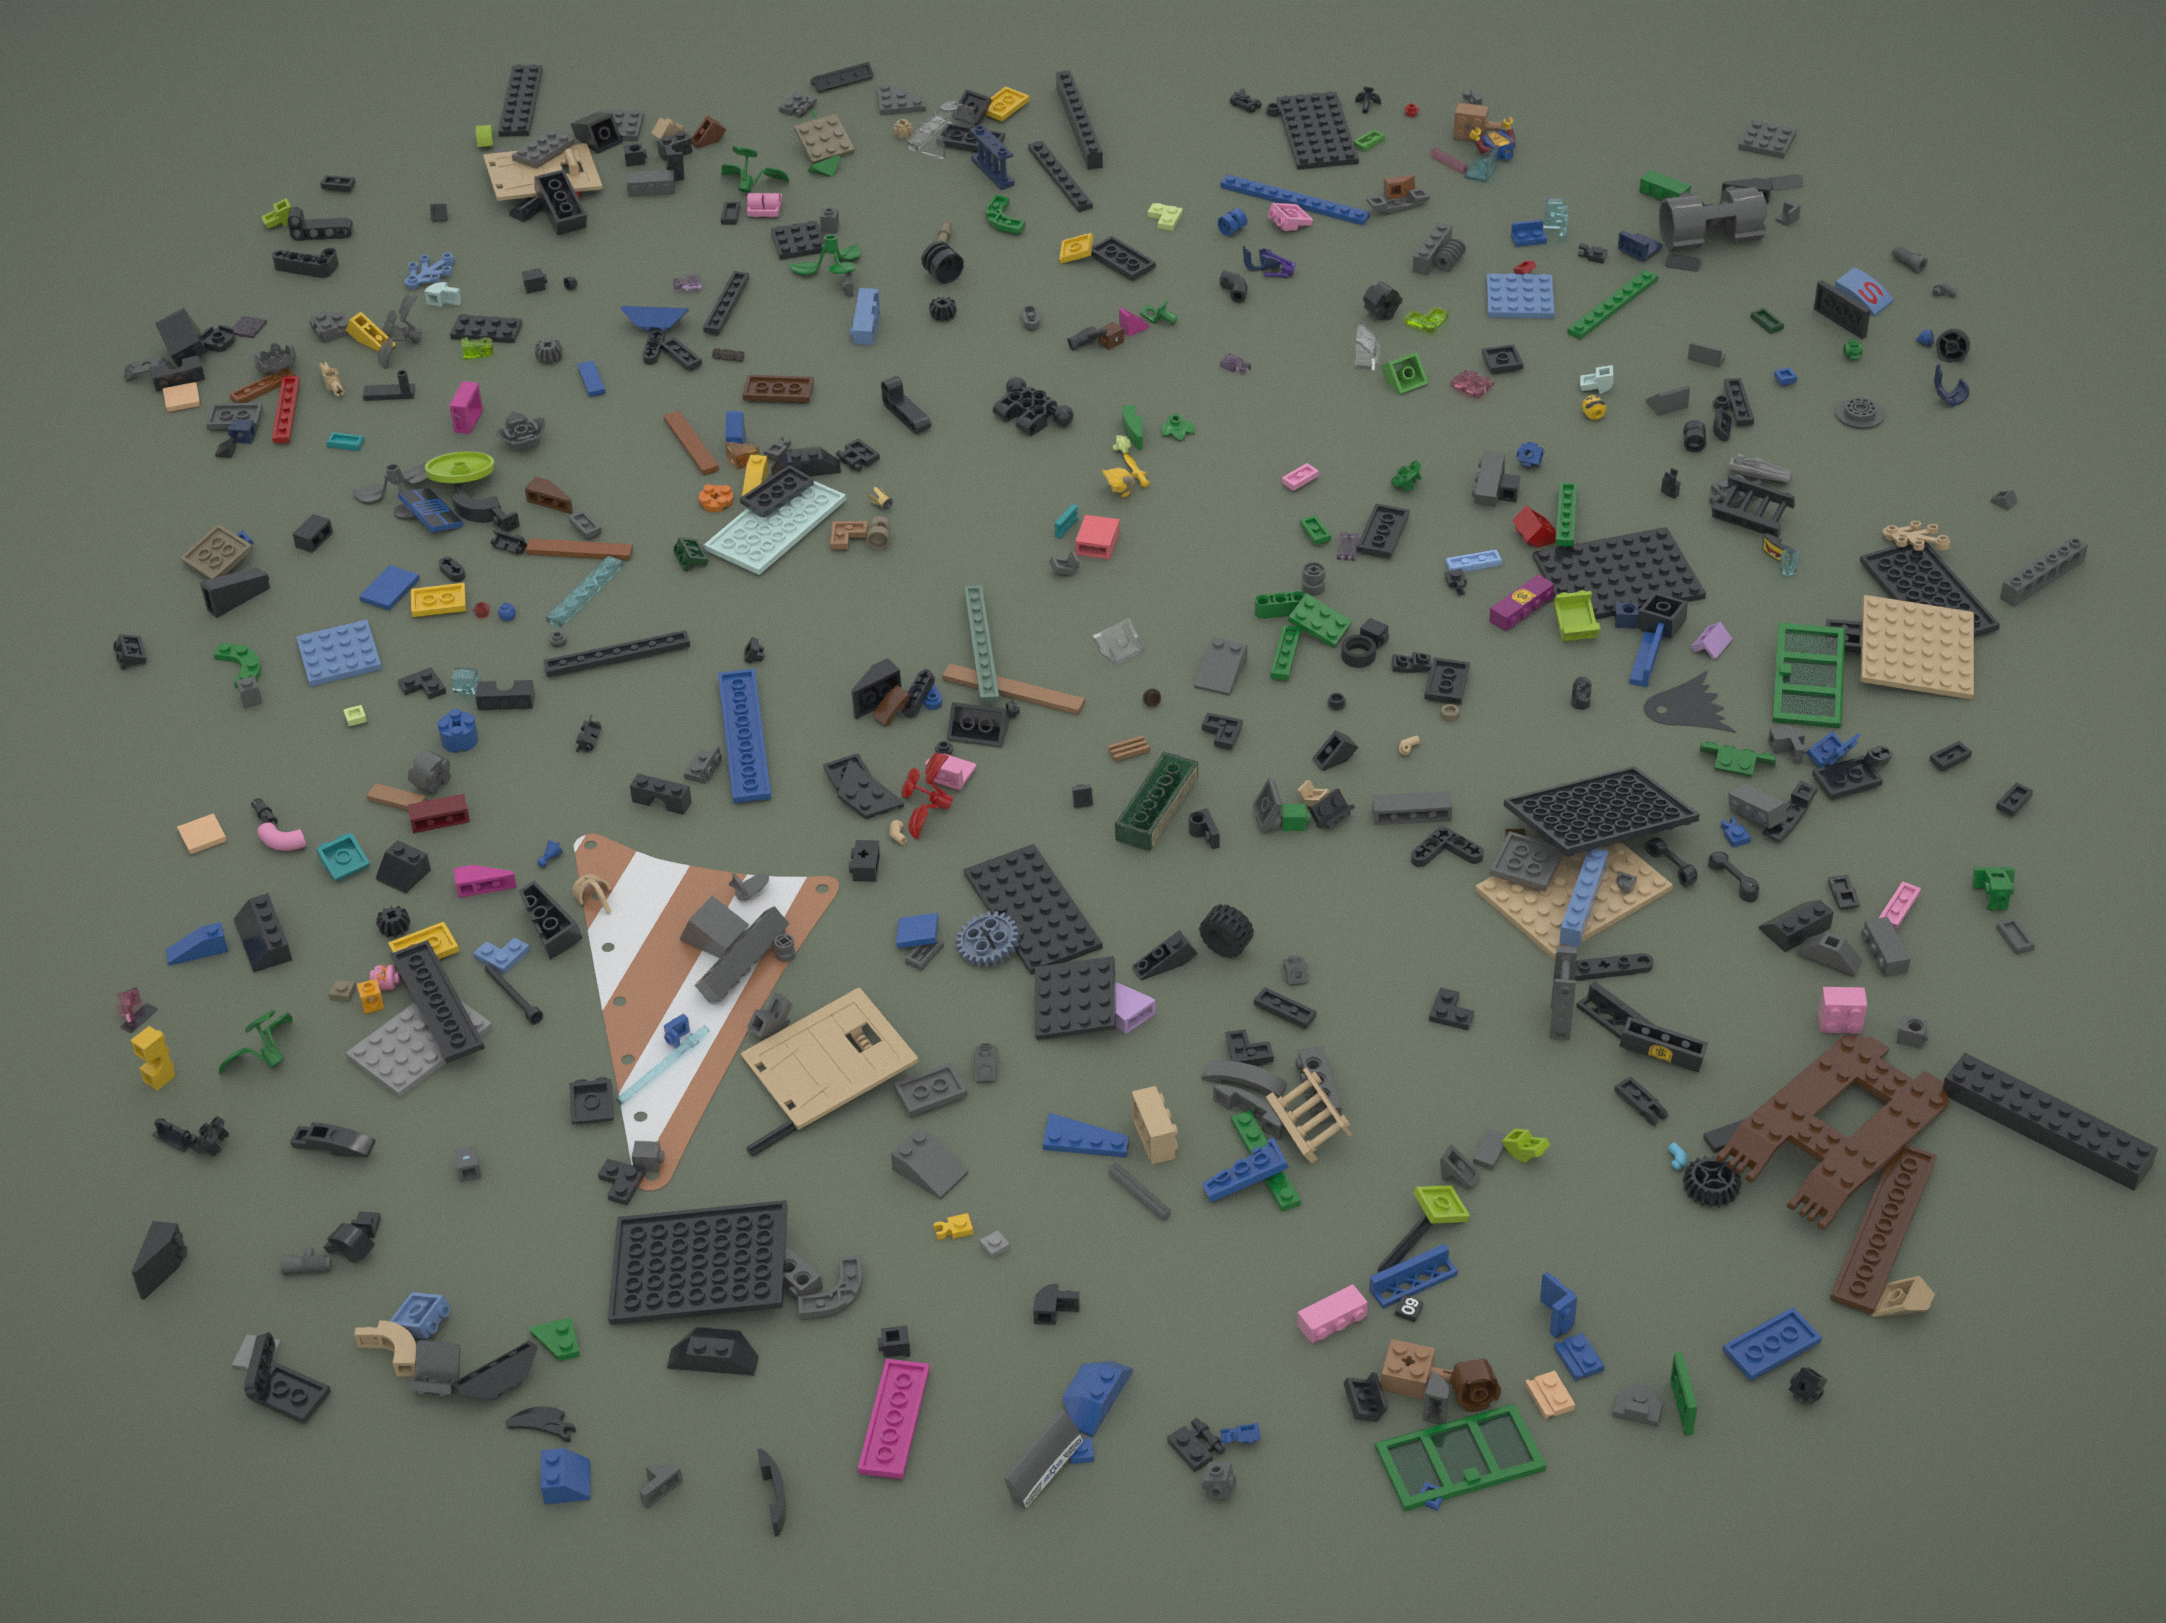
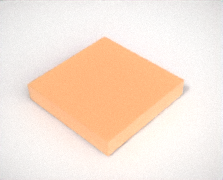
M196 382L163 388L167 412L201 406Z
M214 813L177 826L178 832L190 855L227 841Z

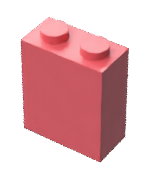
M1085 515L1075 540L1076 555L1110 559L1120 534V519Z

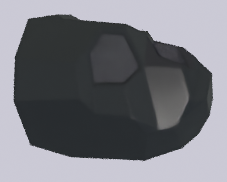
M1579 676L1573 683L1571 706L1575 709L1584 710L1590 707L1592 683L1589 678Z

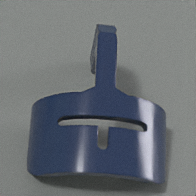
M1243 246V260L1246 268L1249 270L1280 268V263L1276 258L1274 259V257L1272 258L1271 255L1266 253V250L1272 252L1271 250L1260 248L1261 266H1254L1251 261V251L1246 249V246ZM1261 254L1268 255L1270 257L1263 258L1261 257Z
M1937 364L1934 377L1937 395L1950 406L1961 404L1968 398L1970 393L1967 383L1961 378L1956 388L1952 392L1947 393L1942 386L1943 373L1940 369V364Z

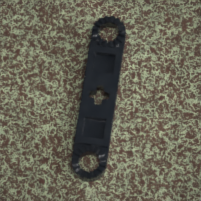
M1646 953L1576 961L1574 980L1582 981L1634 975L1640 972L1647 973V971L1650 972L1652 970L1654 960L1652 956ZM1641 960H1642L1643 962L1645 961V962H1647V964H1646V965H1642V964L1639 963V961H1640V962H1641Z

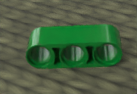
M1302 591L1258 595L1255 598V616L1260 619L1290 616L1305 596V593Z

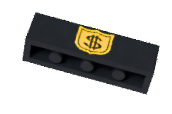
M1628 1017L1619 1047L1699 1072L1708 1042Z

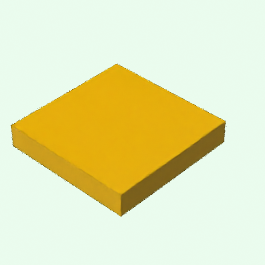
M1092 233L1063 240L1059 256L1060 263L1091 256L1094 238Z

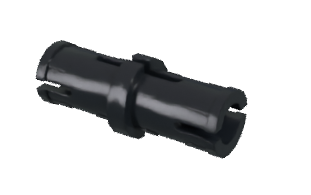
M255 798V803L251 802V806L257 812L256 814L259 819L265 823H273L272 821L276 824L278 823V819L272 814V809L265 805L261 798Z

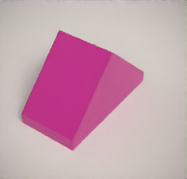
M1120 307L1119 326L1124 329V333L1127 336L1148 329L1149 325L1140 317Z

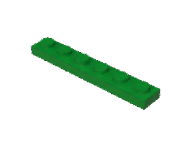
M1560 482L1556 545L1574 546L1577 483Z
M1251 1110L1231 1116V1122L1249 1155H1252L1251 1151L1258 1146L1262 1148L1268 1144ZM1284 1170L1263 1179L1281 1212L1301 1205V1199Z

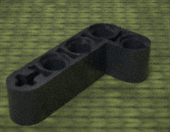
M292 207L289 210L287 219L291 238L296 241L349 238L352 235L353 221L349 218L305 220L301 208Z
M334 248L324 249L319 256L286 250H276L272 253L275 270L328 278L339 266L337 252Z
M894 376L881 382L883 404L914 434H918L931 428L929 417L904 394L903 383L899 376Z

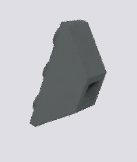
M1829 932L1806 938L1797 952L1801 956L1853 976L1862 963V959L1846 939Z

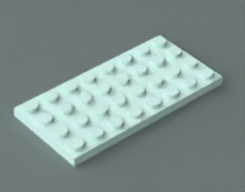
M814 481V485L765 518L747 508L706 542L704 550L760 575L845 502L846 495Z

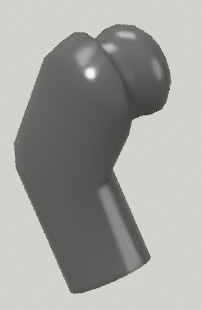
M1944 282L1936 285L1932 293L1934 296L1948 293L1954 297L1958 289Z

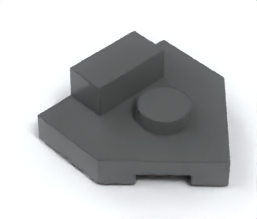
M1644 1381L1617 1394L1612 1416L1657 1427L1662 1403Z

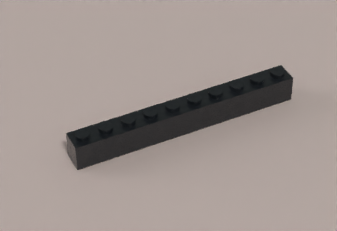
M1066 70L1056 72V89L1088 170L1103 168L1102 149L1072 73Z

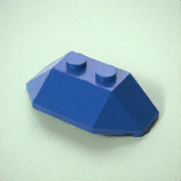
M621 306V310L637 327H642V330H652V327H658V330L668 331V328L677 324L689 312V308Z
M1115 1361L1082 1364L1062 1397L1067 1414L1080 1433L1094 1437L1132 1374V1368Z

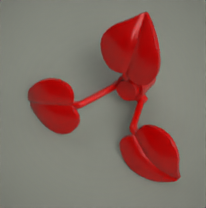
M933 754L925 768V774L927 775L925 777L926 783L933 786L937 791L930 792L916 785L920 778V772L916 768H912L908 772L907 780H905L902 786L901 796L903 798H909L915 788L930 795L929 800L932 802V804H921L920 808H915L911 814L908 830L915 839L919 840L928 808L938 809L940 807L947 810L952 804L953 797L946 794V791L941 790L933 782L949 757L948 755Z

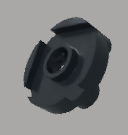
M218 325L219 328H207L202 333V337L208 349L223 352L226 350V347H229L236 341L233 330L229 326Z

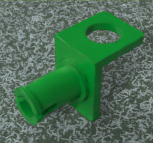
M1165 300L1158 310L1147 305L1140 312L1141 316L1154 324L1162 318L1171 325H1174L1178 318L1177 315L1166 310L1168 300ZM1146 311H1152L1155 315L1149 316Z

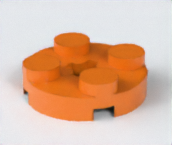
M707 484L698 496L699 505H702L704 510L708 512H721L724 507L728 506L729 508L734 502L733 492L728 485Z

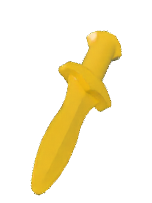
M1124 453L1125 461L1133 470L1131 475L1134 478H1138L1140 486L1148 487L1150 481L1145 478L1147 472L1139 470L1135 461L1127 453Z

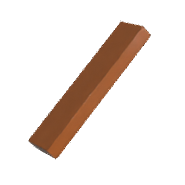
M286 367L280 373H272L230 393V399L234 403H246L280 387L282 377L295 376V374Z

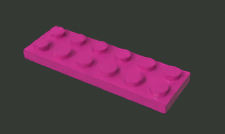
M886 1359L858 1465V1474L896 1479L904 1478L930 1372V1364Z

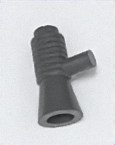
M1896 246L1892 250L1894 258L1910 265L1918 273H1921L1927 266L1928 259L1921 257L1919 252L1912 253L1901 246Z
M307 1247L303 1256L282 1253L281 1273L285 1275L299 1271L326 1272L331 1270L332 1259L326 1255H313L314 1249L312 1247Z

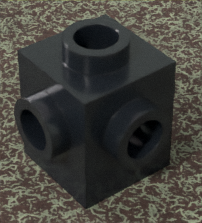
M1802 1367L1799 1373H1795L1791 1378V1386L1788 1390L1794 1393L1793 1397L1803 1404L1806 1402L1815 1403L1824 1394L1823 1388L1828 1379L1810 1367Z

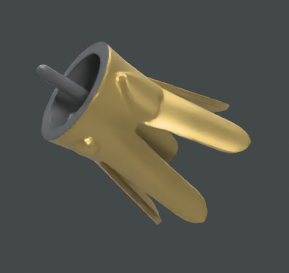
M874 487V491L879 495V499L872 495H868V498L874 501L872 503L881 506L883 510H888L893 504V499L888 497L882 488L881 492L877 487Z

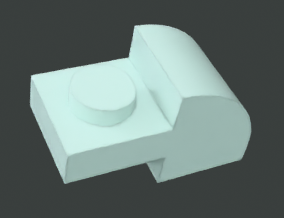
M446 282L432 284L424 291L427 305L442 307L444 303L460 305L462 302L460 290L448 287Z
M1613 365L1597 367L1596 373L1580 376L1581 391L1599 389V394L1608 391L1614 382Z

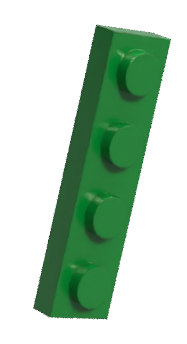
M1283 625L1270 678L1289 680L1301 635V628Z

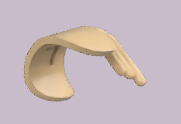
M587 874L580 877L572 888L575 900L580 905L584 904L582 892L587 885H591L606 912L610 913L611 909L605 895L595 881H600L607 890L611 889L610 884L595 874Z

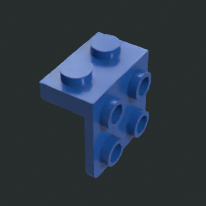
M1832 731L1805 753L1818 768L1832 765L1837 759L1845 756L1849 750L1858 744L1856 740L1860 737V734L1857 733L1843 744Z
M1545 1272L1542 1275L1540 1300L1552 1310L1550 1334L1558 1338L1560 1335L1568 1333L1572 1326L1575 1325L1577 1296L1571 1289H1567L1556 1277Z

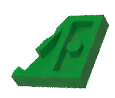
M571 1317L529 1327L531 1336L533 1338L536 1337L558 1362L580 1356Z

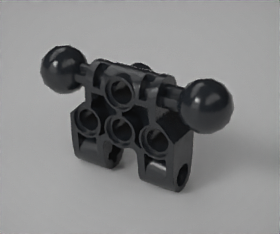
M1013 377L1006 383L1008 394L996 402L993 407V413L1005 421L1019 417L1016 427L1029 436L1047 427V418L1053 415L1054 422L1060 426L1069 425L1074 418L1073 410L1069 406H1057V402L1048 397L1045 391L1036 390L1033 387L1027 388L1026 382L1020 377Z

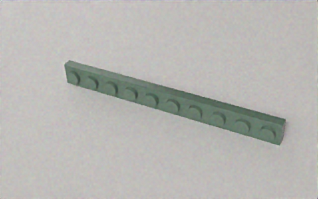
M982 585L964 586L980 702H999Z

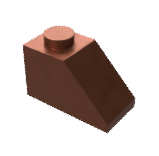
M707 115L692 136L691 141L697 148H701L718 142L727 129L720 122Z

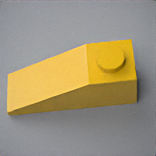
M362 312L352 317L346 328V331L357 342L378 352L382 343L386 342L387 338H389Z
M750 455L746 467L742 496L767 480L769 474L767 456Z

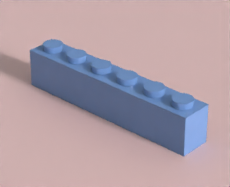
M1595 848L1587 852L1561 925L1559 944L1580 947L1607 868L1608 850Z

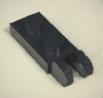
M1628 1077L1615 1085L1614 1091L1642 1116L1644 1115L1646 1121L1654 1126L1659 1122L1657 1116L1663 1120L1668 1117L1666 1109L1634 1078Z

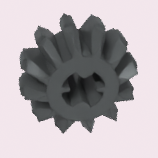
M545 338L544 341L540 340L539 343L535 344L534 352L540 363L552 364V362H558V359L562 358L563 348L558 340H553L552 338L547 340Z

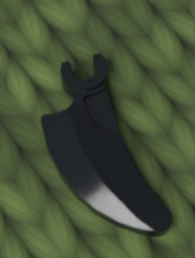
M553 1407L528 1408L511 1416L506 1421L509 1429L524 1428L543 1431L561 1437L564 1442L571 1441L570 1435L565 1434L567 1431L576 1432L574 1424L562 1423L565 1412Z

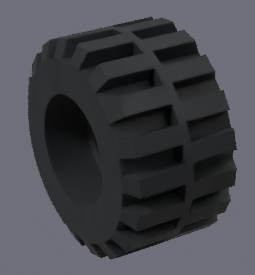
M1219 904L1214 906L1199 927V934L1203 938L1202 941L1214 953L1232 958L1238 957L1252 940L1254 929L1252 928V923L1249 922L1248 917L1243 912L1238 911L1233 906Z

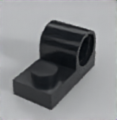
M1208 808L1192 812L1189 815V834L1196 838L1204 837L1205 841L1210 843L1212 849L1220 848V833Z

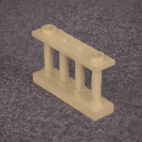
M1305 1068L1303 1071L1309 1079L1283 1098H1278L1273 1092L1266 1096L1302 1154L1312 1164L1318 1160L1314 1153L1317 1150L1316 1147L1341 1129L1348 1136H1351L1352 1132L1348 1128L1351 1125L1344 1115L1340 1116L1320 1086L1322 1082L1316 1072L1311 1073ZM1312 1086L1315 1087L1318 1092L1316 1095L1293 1112L1286 1110L1290 1102ZM1323 1100L1325 1102L1326 1109L1303 1126L1299 1125L1297 1127L1295 1124L1298 1121L1297 1118ZM1329 1116H1334L1337 1121L1335 1124L1313 1140L1306 1141L1305 1136H1307V1132Z

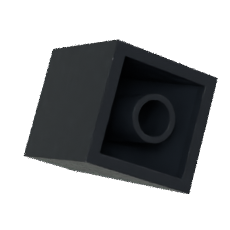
M595 112L570 123L575 138L583 144L587 143L588 148L595 153L622 143L612 113Z
M185 308L155 323L171 358L178 367H181L183 364L181 359L196 355L200 357L207 353L201 331Z

